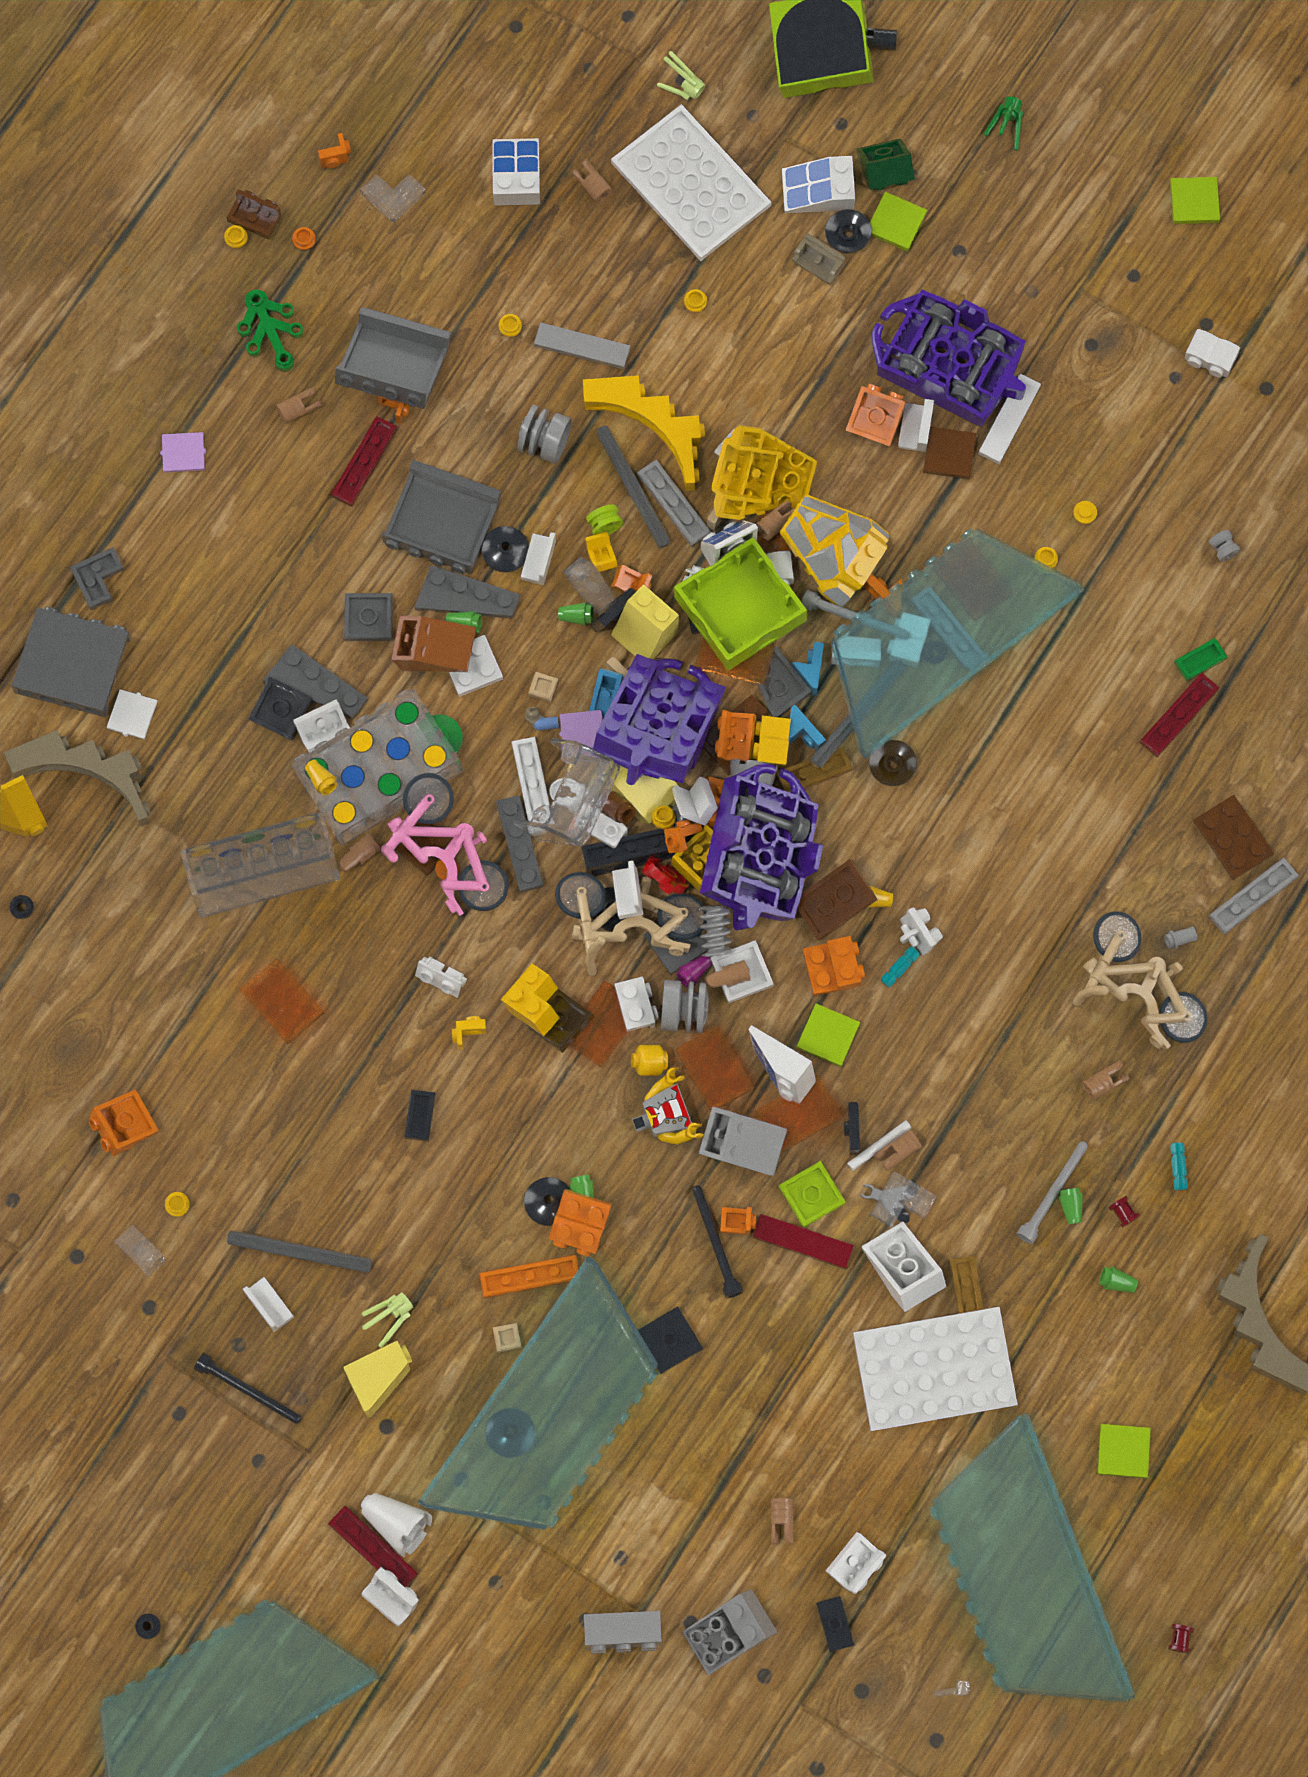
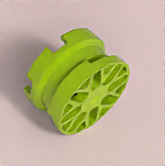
M605 505L588 514L586 520L593 528V535L604 532L611 534L623 526L624 522L618 516L619 510L616 505Z

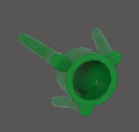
M1006 97L1003 105H999L998 111L984 132V135H989L1001 115L1004 119L999 135H1003L1008 121H1014L1016 118L1014 150L1018 151L1021 120L1024 114L1021 111L1022 101L1016 97Z

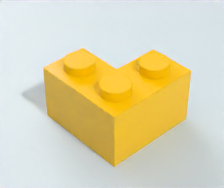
M762 716L761 721H756L755 735L759 736V743H754L752 759L778 765V768H785L791 719Z
M707 824L702 828V832L697 833L686 843L687 851L677 852L672 857L671 865L699 892L713 830Z
M532 963L501 998V1001L512 1015L542 1036H545L559 1019L554 1009L547 1003L558 987L549 974Z

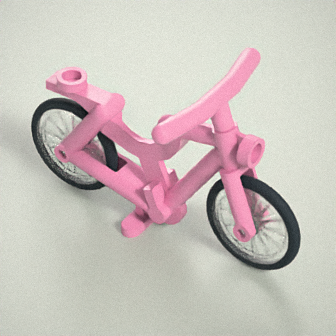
M434 773L417 775L409 781L403 793V804L408 816L403 821L398 816L387 823L393 834L387 844L382 846L381 853L390 862H396L398 855L394 849L402 842L418 861L423 864L428 861V856L440 858L447 868V877L440 882V886L448 897L445 903L452 914L455 912L459 916L464 914L454 898V890H458L462 901L474 910L489 911L498 907L507 896L509 889L508 878L504 870L496 863L479 860L474 845L479 842L483 844L487 842L482 832L478 831L475 833L477 837L472 839L474 829L467 823H461L456 828L414 826L416 822L423 824L440 822L450 813L454 803L453 790L446 779ZM409 836L453 837L446 849L443 850L433 846L420 848ZM464 846L470 865L462 871L459 880H457V866L453 858L460 848Z

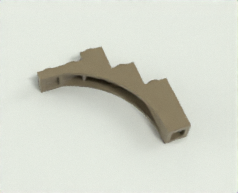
M58 730L4 752L15 778L21 775L25 777L45 771H70L88 775L106 783L119 792L132 805L141 827L150 823L147 816L151 815L146 801L141 803L138 795L142 791L137 780H135L140 778L138 770L142 767L137 755L132 757L129 750L106 759L101 745L96 747L93 740L71 749L65 735L60 737Z
M1259 1234L1256 1239L1251 1238L1245 1251L1249 1253L1246 1261L1241 1260L1235 1271L1239 1276L1230 1273L1226 1279L1221 1278L1216 1288V1291L1220 1292L1217 1299L1243 1311V1314L1238 1312L1232 1326L1236 1327L1233 1334L1260 1347V1349L1255 1347L1249 1361L1253 1362L1250 1369L1305 1395L1308 1392V1364L1292 1354L1281 1343L1268 1324L1262 1310L1257 1287L1258 1259L1268 1237Z

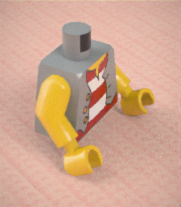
M679 1067L670 1068L667 1071V1075L654 1084L642 1103L645 1114L632 1119L636 1132L650 1128L654 1138H659L661 1142L675 1145L687 1142L693 1138L702 1139L704 1137L702 1133L696 1134V1129L701 1127L702 1124L691 1122L677 1084L674 1085V1082L684 1080V1075L675 1077V1071Z

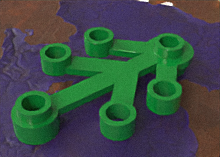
M251 290L245 296L247 312L243 321L237 324L238 334L242 337H247L251 333V324L256 313L260 319L252 341L246 345L247 353L252 357L258 356L261 351L260 346L263 338L267 334L276 353L275 364L277 369L282 372L290 371L294 366L293 356L290 352L284 350L276 330L290 334L291 337L297 339L303 335V327L297 322L289 324L269 317L266 310L280 313L283 318L289 319L294 315V308L290 303L279 304L268 300L266 293L262 290ZM258 297L260 301L254 303L252 299ZM285 308L291 309L289 313L283 312ZM242 326H247L248 330L242 332L240 331V328ZM294 328H299L300 332L293 333L292 330ZM251 346H256L257 350L250 351L249 348ZM282 357H287L288 361L281 362L280 359Z

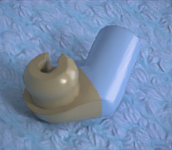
M536 707L526 709L525 719L536 730L559 728L557 716L544 718Z

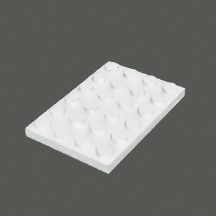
M682 104L611 159L612 165L700 261L771 207V201Z
M1000 1307L853 1333L870 1431L1018 1405Z

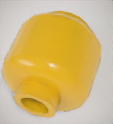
M639 1045L636 1052L631 1054V1066L636 1069L637 1074L640 1076H660L663 1070H666L668 1067V1054L660 1045Z

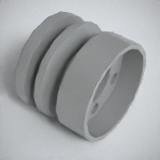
M532 405L519 431L517 451L525 453L529 446L528 455L533 456L540 447V458L557 464L570 433L572 418L556 413L550 422L548 421V409H543L540 414V406Z
M664 981L661 1031L677 1032L680 1021H685L687 1033H690L691 1022H697L696 1033L702 1034L708 1014L709 996L706 990V982H700L699 993H693L694 982L692 981L689 983L687 992H682L681 981Z

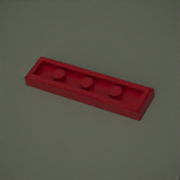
M378 416L375 417L332 491L331 497L351 507L354 505L397 430L396 425Z
M1201 672L1139 743L1158 758L1220 687Z
M760 1214L753 1234L754 1239L845 1270L854 1247L852 1244Z
M344 1506L328 1523L333 1530L377 1571L381 1567L385 1571H391L402 1586L407 1587L418 1575L408 1563L348 1507Z

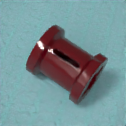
M1127 1196L1122 1197L1108 1207L1110 1211H1114L1121 1221L1120 1225L1122 1228L1140 1217L1139 1213H1135L1128 1203Z
M1172 1624L1171 1628L1174 1630L1168 1649L1189 1654L1190 1636L1194 1632V1628Z

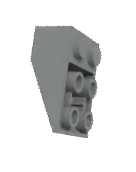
M712 1107L699 1154L774 1176L788 1129Z
M752 1589L740 1593L682 1631L708 1675L778 1633Z

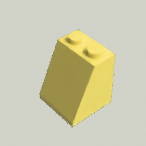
M643 584L627 601L611 636L634 656L639 654L653 660L678 634L679 615Z
M618 764L612 766L598 780L609 792L616 791L632 803L635 809L634 816L645 824L652 823V813L657 807L663 805L671 807L676 804L672 788L674 785L678 786V784L673 780L662 777L656 779L643 775L634 785H629L626 783L628 769Z
M395 1341L343 1367L367 1419L375 1414L409 1373V1363L412 1360L405 1344L400 1346L398 1341Z

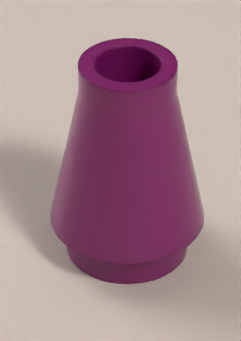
M700 956L680 966L676 976L685 987L688 988L690 981L694 982L695 986L707 969L712 966V962L708 956Z

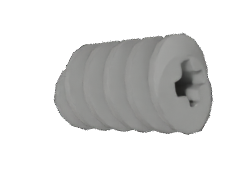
M723 906L699 907V909L706 911V914L701 915L700 919L707 921L706 924L700 926L701 929L707 930V933L701 935L700 938L708 941V943L701 945V948L708 950L707 953L701 956H722L731 953L732 949L725 946L731 943V939L724 936L731 933L730 928L724 927L731 920L723 917L730 914V910Z

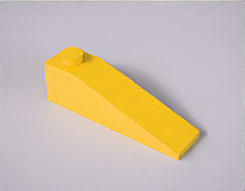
M21 775L1 785L0 829L25 837L30 835L36 836L42 833L48 825L24 776Z

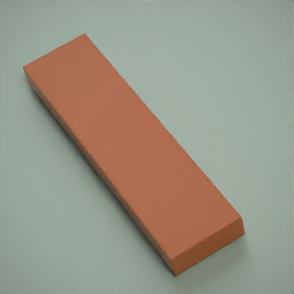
M576 1255L479 1273L484 1298L581 1280Z

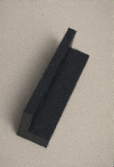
M664 829L622 837L616 848H612L604 842L581 846L586 873L594 877L612 873L615 870L629 868L628 861H633L635 866L639 867L644 866L651 856L657 857L661 861L672 859L676 853L668 852Z

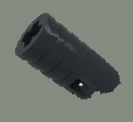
M867 28L866 41L868 48L896 51L897 30Z

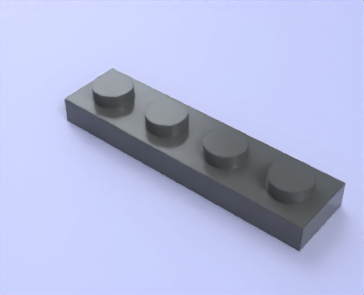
M517 795L496 801L520 893L542 888L543 882L520 796Z

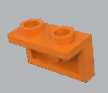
M722 710V716L718 718L719 740L715 744V752L718 758L723 761L740 759L739 762L752 760L757 715Z

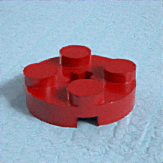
M651 856L644 864L645 867L642 869V872L648 878L658 881L660 883L659 888L669 895L672 892L683 894L689 884H685L687 880L671 865L667 863L666 866L659 864L661 859Z

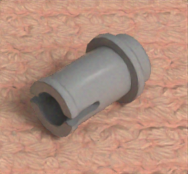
M1193 926L1176 932L1170 930L1168 934H1165V942L1168 948L1177 949L1179 945L1197 941V933Z

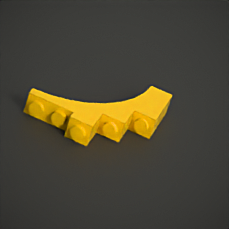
M639 375L583 379L585 410H604L622 414L639 421L654 431L675 456L683 475L685 491H695V482H699V469L694 468L693 460L698 459L697 446L701 445V438L705 437L704 423L699 422V415L675 417L674 403H669V395L645 397L644 383L640 384Z

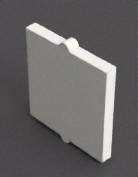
M120 689L107 729L123 733L125 737L130 735L145 740L158 701L141 696L139 692L134 694Z

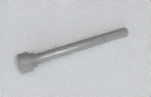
M807 590L803 596L801 603L807 610L821 609L902 640L909 638L908 631L821 600L818 593Z
M1082 1141L1077 1145L1030 1222L1021 1225L1016 1235L1028 1244L1035 1242L1038 1237L1037 1227L1087 1150L1088 1145L1086 1142Z

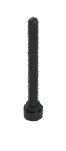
M696 1185L693 1187V1194L725 1281L722 1288L726 1299L736 1297L744 1293L742 1284L737 1281V1278L733 1277L702 1187Z
M204 1352L199 1357L194 1366L195 1371L207 1375L210 1373L295 1424L301 1422L302 1418L299 1414L215 1365V1361L212 1360L213 1357Z

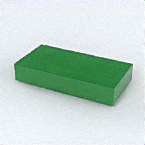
M1213 638L1176 659L1174 664L1185 681L1188 682L1199 676L1201 672L1204 673L1227 660L1228 657L1217 639Z

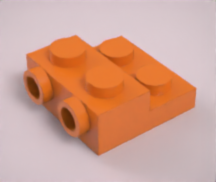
M869 383L867 387L861 386L846 431L891 446L907 402L902 400L903 395L890 391L889 395L881 393V387Z
M851 936L803 948L813 996L861 986V979L865 978L863 965L857 964L856 956L859 955L857 941L852 942Z
M136 1089L94 1107L89 1115L90 1127L93 1131L98 1130L102 1137L100 1143L105 1152L110 1151L112 1157L133 1148L136 1143L156 1135L159 1131Z
M565 1189L549 1239L554 1240L553 1245L560 1248H567L568 1245L577 1248L576 1252L581 1255L590 1256L591 1253L596 1254L612 1204Z

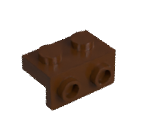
M238 189L236 192L237 199L227 216V222L270 239L281 217L280 208L272 200H262L251 191H241Z

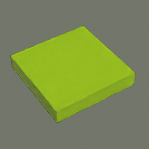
M1217 177L1170 179L1173 224L1219 223Z
M885 192L870 222L871 236L908 252L927 214V210Z
M815 1004L796 1049L842 1067L860 1022Z
M821 1161L778 1185L803 1228L846 1204Z
M1100 1424L1097 1475L1147 1479L1151 1428Z

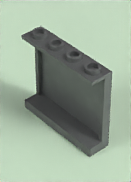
M362 307L359 312L358 325L340 367L336 366L335 384L425 409L450 348L451 332Z
M412 460L409 467L410 474L386 532L382 533L383 543L393 550H398L399 548L405 550L413 557L420 558L422 556L428 558L435 565L442 566L444 564L450 566L455 572L471 574L482 548L483 540L489 531L501 501V491Z
M37 607L12 683L14 693L106 718L108 712L107 703L127 641H131L129 631L119 625H113V627L106 626L102 621L96 619L87 621L74 613L65 615L58 613V610L51 607H45V609Z

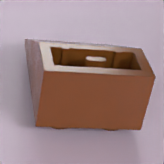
M400 616L391 660L402 671L468 672L476 628L423 616Z

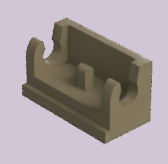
M809 233L805 235L798 245L792 258V262L830 286L845 267L846 259L845 256Z

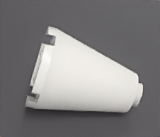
M378 1493L367 1495L361 1503L364 1517L397 1553L403 1557H406L405 1552L410 1555L417 1549L427 1534L423 1531L426 1524L431 1526L432 1515L427 1511Z

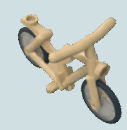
M574 872L563 877L555 890V899L559 908L565 914L580 921V925L574 924L572 939L583 940L587 954L585 962L587 973L590 976H594L597 973L595 959L597 952L605 944V941L624 942L627 939V935L624 933L625 930L632 927L646 929L652 936L651 944L653 946L667 948L669 953L674 956H682L684 952L688 953L690 944L676 942L668 937L688 940L700 935L704 931L700 926L707 923V921L700 919L701 915L706 914V911L699 909L704 904L695 896L686 893L672 894L664 900L648 895L651 879L642 877L640 883L642 907L657 913L660 927L640 915L622 920L615 925L613 932H600L597 930L618 911L615 901L591 922V917L602 910L606 901L605 888L596 877L584 872Z
M1114 911L1100 917L1093 930V940L1101 956L1098 961L1093 957L1083 965L1090 974V979L1085 988L1080 990L1075 996L1073 1004L1080 1006L1088 997L1107 995L1109 992L1124 1002L1128 998L1127 994L1133 993L1141 997L1146 1004L1147 1013L1146 1016L1142 1017L1141 1023L1152 1035L1149 1039L1154 1047L1157 1049L1162 1047L1163 1050H1166L1171 1046L1160 1033L1158 1025H1161L1165 1034L1176 1042L1189 1043L1198 1039L1205 1031L1207 1025L1206 1009L1196 996L1186 992H1177L1170 979V976L1182 971L1183 967L1178 962L1166 967L1165 961L1160 957L1151 958L1147 963L1109 966L1111 961L1124 962L1134 957L1140 949L1142 936L1137 922L1126 913ZM1146 973L1141 985L1129 983L1118 987L1107 977L1108 975ZM1156 982L1165 997L1160 1011H1158L1156 1000L1151 994Z

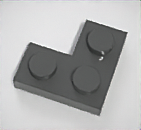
M113 547L70 567L90 610L112 601L103 580L124 570Z

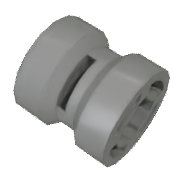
M1224 530L1209 540L1211 547L1216 549L1220 562L1233 558L1241 551L1238 544L1233 542L1230 530Z

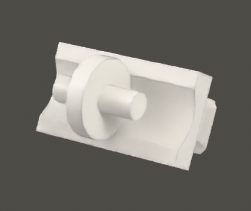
M913 907L900 919L903 924L900 928L904 933L900 941L902 944L909 941L912 947L917 946L922 956L932 950L943 936L936 927L928 930L925 926L930 920V915L925 908L915 910Z

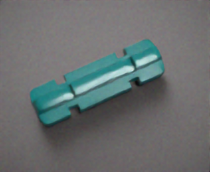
M912 946L904 952V956L901 955L889 968V972H886L881 977L880 981L890 988L896 982V978L899 979L911 966V962H915L920 953Z
M1172 1143L1170 1148L1173 1155L1171 1159L1173 1177H1175L1173 1181L1174 1189L1177 1191L1187 1190L1188 1181L1185 1178L1187 1175L1186 1159L1183 1156L1185 1152L1184 1143Z

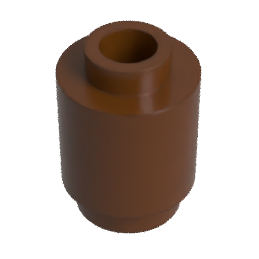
M616 791L608 792L601 799V811L615 822L626 824L633 819L635 809L632 803Z

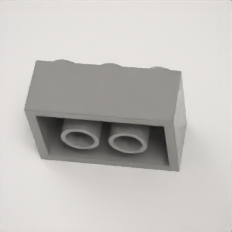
M660 1611L584 1614L586 1650H591V1654L606 1653V1649L616 1648V1653L631 1652L633 1647H641V1651H656L657 1646H661Z

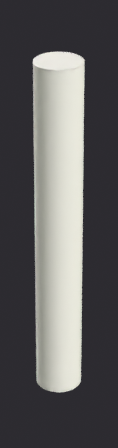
M906 1120L849 1161L847 1163L849 1168L854 1171L873 1157L876 1152L911 1129L910 1124Z

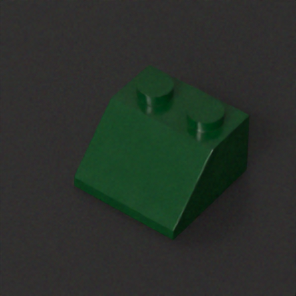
M901 138L856 148L864 180L870 190H883L886 186L894 184L905 185L909 181L915 180L911 153Z

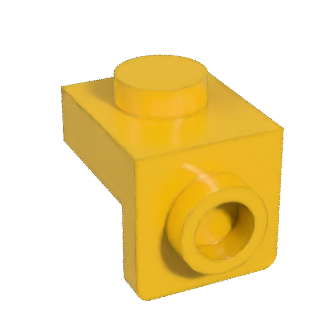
M608 532L585 538L588 555L595 573L618 567Z
M479 1016L467 1017L464 1021H456V1028L452 1029V1042L457 1043L458 1050L463 1049L462 1036L486 1034L485 1019H480Z

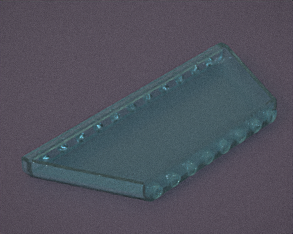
M972 528L967 530L960 536L962 538L957 544L951 542L942 550L944 554L938 558L936 555L925 562L926 567L919 572L916 569L906 577L908 579L907 582L903 585L900 583L894 585L888 590L890 594L884 599L881 596L870 604L871 609L867 612L861 610L852 617L853 622L850 625L846 626L843 624L833 632L836 636L831 640V645L859 752L865 759L1071 603L1085 589L1079 582L980 529L973 531Z
M589 1256L586 1258L418 1500L417 1503L423 1508L544 1531L547 1527L550 1529L554 1527L560 1518L556 1513L561 1506L566 1509L574 1497L570 1494L574 1487L578 1486L580 1488L588 1477L584 1472L589 1465L594 1467L602 1456L599 1453L604 1444L606 1446L610 1445L616 1436L613 1430L617 1424L622 1426L630 1415L627 1412L632 1403L634 1405L638 1404L644 1395L641 1389L645 1383L651 1385L658 1374L655 1371L658 1363L595 1260Z
M1027 1413L1019 1415L932 1500L933 1506L929 1507L933 1520L939 1521L941 1530H938L941 1542L943 1545H948L950 1553L947 1554L950 1566L957 1569L959 1577L956 1578L959 1590L960 1592L965 1591L968 1601H965L969 1616L974 1615L977 1625H974L978 1640L983 1639L986 1649L982 1650L987 1664L992 1663L995 1673L991 1674L996 1688L1001 1687L1004 1693L1123 1703L1135 1698L1133 1687L1029 1415Z
M265 1599L255 1605V1611L249 1615H246V1613L240 1614L232 1620L234 1624L225 1629L224 1626L219 1627L211 1633L212 1637L207 1641L203 1642L201 1639L189 1646L190 1651L181 1656L178 1653L167 1660L168 1665L159 1669L157 1666L145 1674L147 1678L139 1683L134 1680L123 1687V1693L118 1696L111 1694L101 1701L103 1705L99 1708L106 1777H223L380 1678L376 1671L365 1662L275 1601L268 1602Z

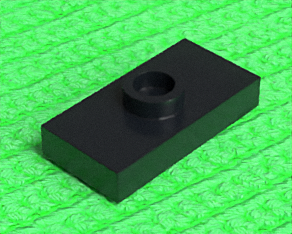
M411 1089L405 1139L429 1142L436 1097L435 1092Z
M848 1102V1121H844V1136H849V1155H858L860 1152L859 1107L857 1102Z
M841 1596L817 1602L816 1605L829 1652L854 1646Z

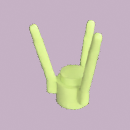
M670 51L669 55L678 65L667 56L664 57V61L685 79L681 85L684 90L681 91L662 83H657V86L680 95L687 101L690 97L694 100L697 99L705 88V84Z
M402 1292L362 1312V1316H366L386 1306L388 1307L363 1325V1330L368 1329L390 1313L395 1318L400 1315V1318L379 1343L380 1348L389 1341L401 1324L411 1316L408 1311L413 1306Z

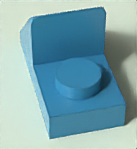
M814 642V649L808 650L807 663L810 664L792 662V667L811 689L812 695H817L824 646V643Z
M602 668L599 669L589 711L602 710V717H605L623 682V674Z
M793 705L790 713L791 722L788 746L803 735L804 743L810 749L814 748L818 751L826 739L799 708Z

